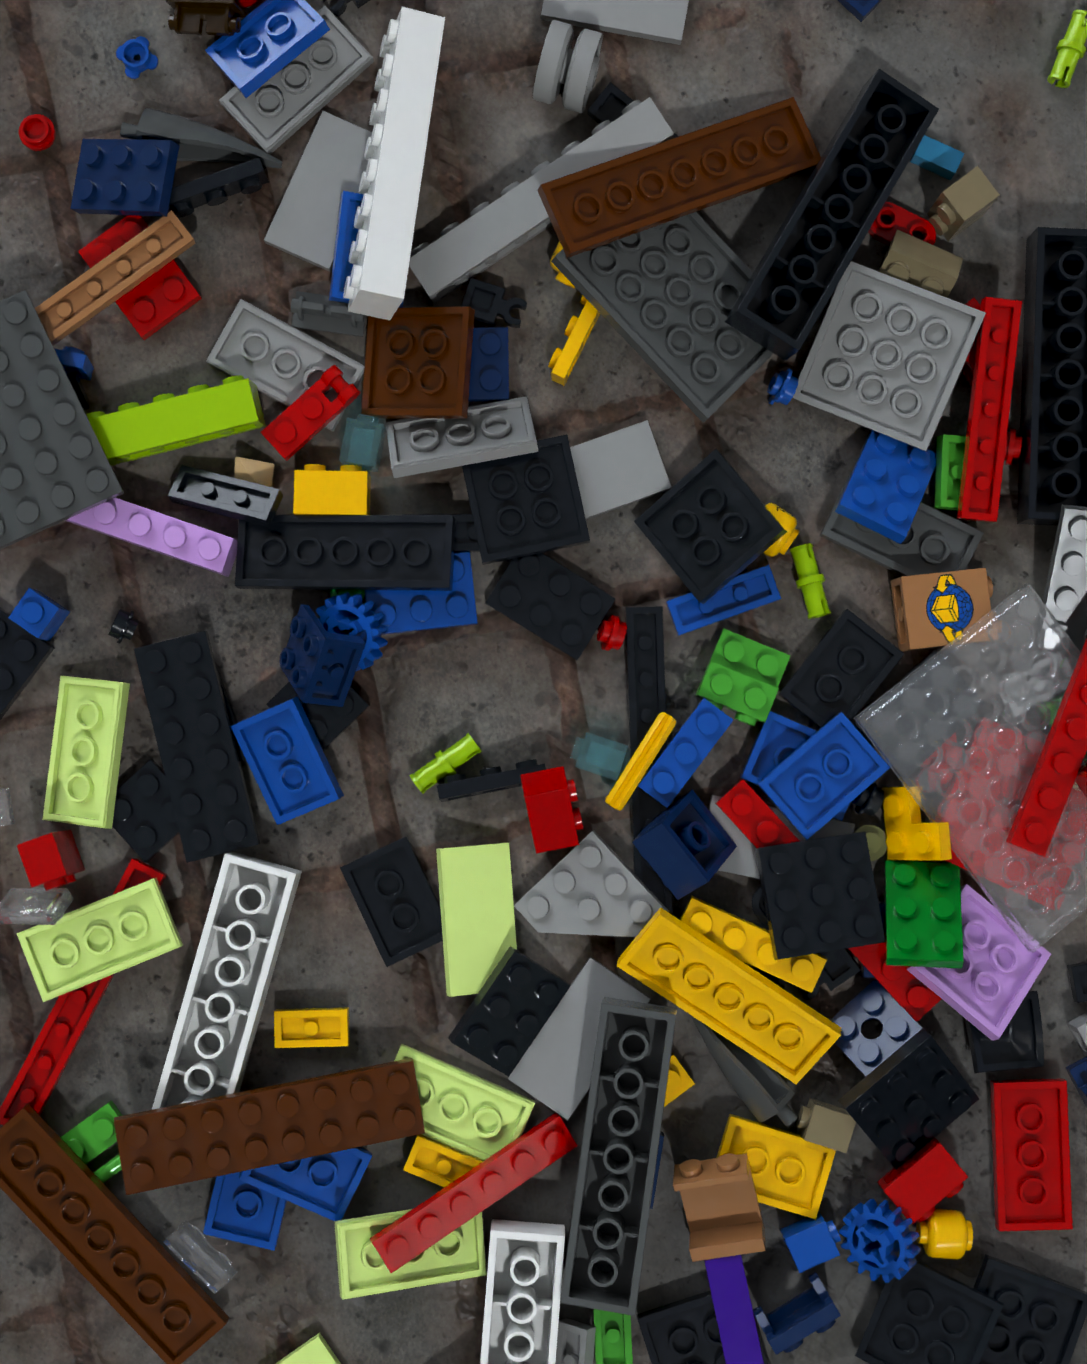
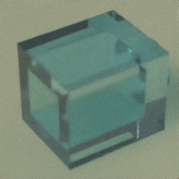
M358 414L357 419L347 418L339 459L342 465L362 466V470L379 472L386 434L384 425L378 423L379 418L364 414Z
M586 732L584 739L576 738L570 758L576 759L575 767L617 781L628 745Z

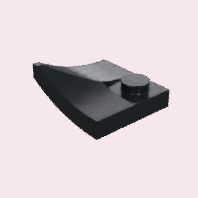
M1029 991L1003 1034L997 1040L992 1041L965 1019L974 1074L1044 1067L1043 1030L1037 991Z

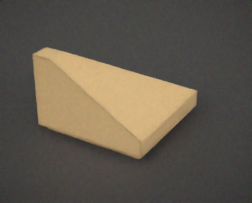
M235 457L234 478L272 487L275 464Z

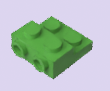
M723 628L695 696L702 699L704 697L721 711L724 707L736 712L734 719L755 727L757 721L765 723L779 690L778 686L790 655Z

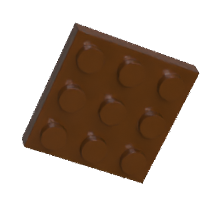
M470 306L398 308L391 320L368 316L361 416L365 418L467 419L475 310Z

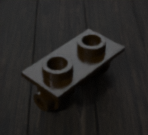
M166 0L174 9V15H170L168 18V25L170 30H175L177 34L202 35L203 21H207L206 33L208 35L233 36L234 33H239L241 30L239 17L247 16L246 12L235 0Z

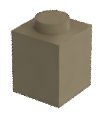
M809 1098L807 1107L802 1106L800 1108L796 1121V1127L800 1128L799 1134L805 1141L847 1153L856 1124L855 1120L844 1108Z

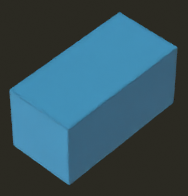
M924 135L910 162L951 180L959 167L964 153Z

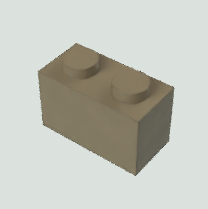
M977 166L940 194L927 213L930 217L929 222L933 225L936 233L939 236L943 235L949 242L983 217L1000 194Z
M897 229L882 258L878 272L948 298L958 279L963 258Z

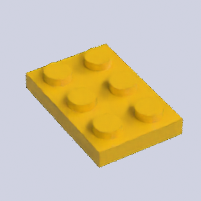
M729 1114L716 1158L728 1153L735 1155L747 1153L759 1203L816 1220L836 1150L805 1141L801 1135Z

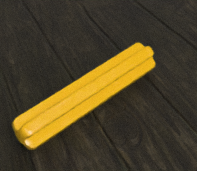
M665 712L658 714L607 795L605 802L619 811L624 808L677 723L675 718Z

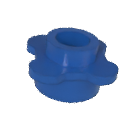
M139 36L136 39H130L122 46H119L116 51L117 58L123 61L126 67V75L131 79H137L141 72L147 69L154 70L158 66V58L150 52L149 41L145 37ZM136 55H140L139 60H134Z
M788 368L786 372L782 370L779 374L775 373L770 380L767 388V393L770 394L769 404L773 405L774 402H780L787 405L793 398L798 386V378L792 376L791 369Z

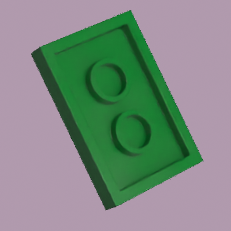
M885 860L886 965L962 969L964 957L960 867L942 862Z

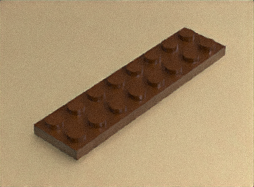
M792 97L541 184L537 191L566 257L569 258L813 170L820 161L821 156L795 98Z
M412 1058L114 1117L126 1195L425 1133Z
M29 1104L25 1105L0 1128V1188L166 1364H182L227 1324L229 1316Z

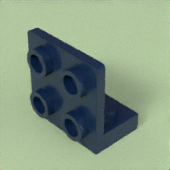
M301 604L297 616H294L291 621V634L286 648H283L281 651L280 667L303 703L343 707L366 643L361 636L327 632L310 606Z

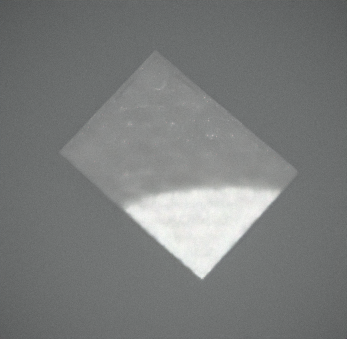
M1024 584L855 716L854 719L931 822H949L951 849L1025 948L1034 953L1087 910V798L1077 783L1074 782L1045 857L1006 842L1081 654L1030 584ZM1087 751L1080 768L1087 764Z

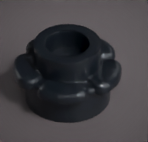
M119 609L108 634L118 639L117 643H121L123 638L131 640L139 621L133 618V610L129 613Z
M872 783L852 801L856 806L855 812L859 815L863 813L869 816L874 815L883 803L884 791L878 788L876 783Z

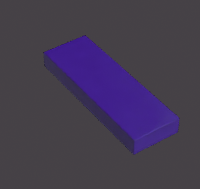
M741 1255L704 1260L725 1364H764Z

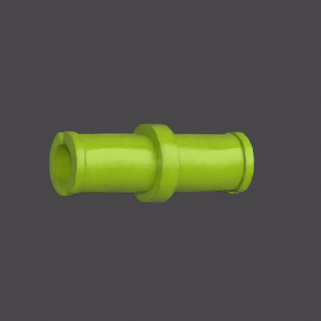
M1085 10L1073 11L1064 39L1059 40L1056 50L1058 55L1047 78L1050 84H1054L1055 80H1057L1056 87L1068 88L1070 86L1078 60L1085 55L1086 47L1084 44L1087 39V19L1085 18L1087 11Z
M803 544L791 548L790 553L792 554L799 579L796 581L797 589L802 590L808 619L831 614L822 584L825 582L824 574L819 573L813 544Z
M467 733L466 736L444 752L441 750L434 754L436 757L409 776L420 792L424 794L447 775H455L458 767L482 751L471 735Z

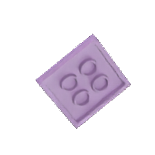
M965 884L960 887L964 957L962 969L908 966L906 970L984 1035L994 1041L1003 1034L1051 956V953L973 888Z

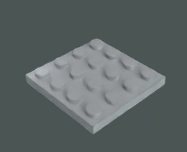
M851 261L832 297L799 376L798 386L793 399L927 452L986 313Z

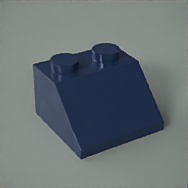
M692 789L651 821L632 841L639 850L640 855L650 864L661 878L663 884L669 888L677 900L708 883L737 847Z

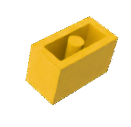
M306 464L304 465V470H294L293 514L370 515L371 476L368 471H362V466L341 465L340 471H326L325 465Z

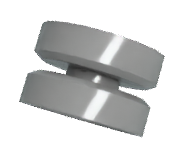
M552 20L540 56L534 83L533 100L551 105L557 100L562 84H565L562 97L564 109L583 113L590 91L593 90L601 59L599 56L603 42V33L585 28L580 32L573 50L574 30L572 24Z

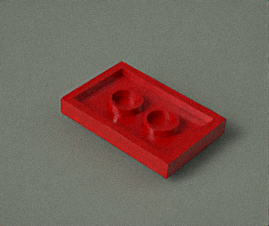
M127 215L78 252L87 265L92 268L149 226L141 216ZM172 260L115 302L145 341L202 298L176 262Z

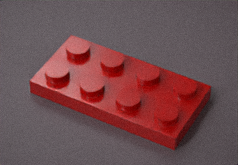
M1063 1078L990 1080L995 1228L998 1231L1073 1229L1067 1081Z

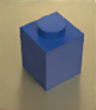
M28 588L8 618L38 639L50 641L70 611L41 591Z
M818 1212L816 1220L807 1217L780 1229L799 1273L840 1256L835 1244L841 1241L839 1233L833 1221L825 1222L820 1212Z

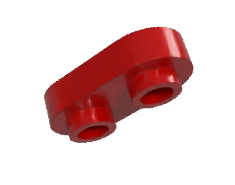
M891 202L884 203L868 231L871 237L888 246L897 229L913 236V231H920L924 236L923 241L934 245L936 240V231L929 221ZM884 214L890 216L892 223L884 224L880 216Z

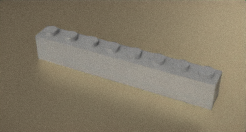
M649 97L643 102L640 100L633 101L623 109L622 116L613 122L606 120L596 126L591 132V137L582 143L579 141L572 142L562 150L561 157L552 163L545 161L531 171L532 176L521 184L518 181L511 183L501 191L500 198L491 204L484 202L471 211V217L461 224L454 222L441 231L440 235L442 237L430 245L428 242H425L413 249L409 267L433 304L552 225L537 191L541 184L673 139L674 132L652 99Z

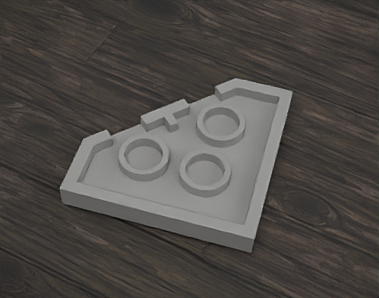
M595 830L591 831L579 845L571 850L514 905L538 933L636 937L660 907L669 912Z

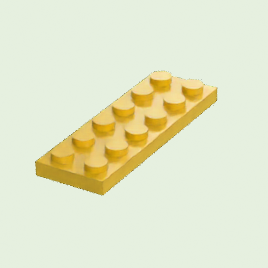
M661 907L618 958L617 967L796 1085L841 1036L840 1026Z

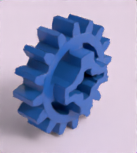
M345 592L324 600L325 605L318 607L315 611L320 616L318 619L325 630L330 633H349V635L361 636L366 643L356 671L364 670L374 665L373 661L383 656L379 648L386 646L388 643L387 640L381 637V633L387 631L388 628L387 626L379 625L378 622L383 616L382 612L374 614L371 611L374 605L372 600L362 604V594L350 596L349 592Z
M874 1198L869 1199L865 1204L858 1203L843 1218L845 1225L839 1230V1234L847 1238L840 1244L841 1248L851 1252L847 1261L849 1263L854 1261L859 1263L857 1271L859 1274L865 1270L870 1271L872 1281H875L882 1275L885 1283H889L894 1277L898 1280L901 1279L917 1263L914 1257L921 1251L919 1246L913 1244L919 1237V1233L910 1231L908 1228L913 1222L912 1219L903 1220L900 1217L902 1212L900 1207L894 1211L889 1210V1202L887 1200H884L878 1206Z

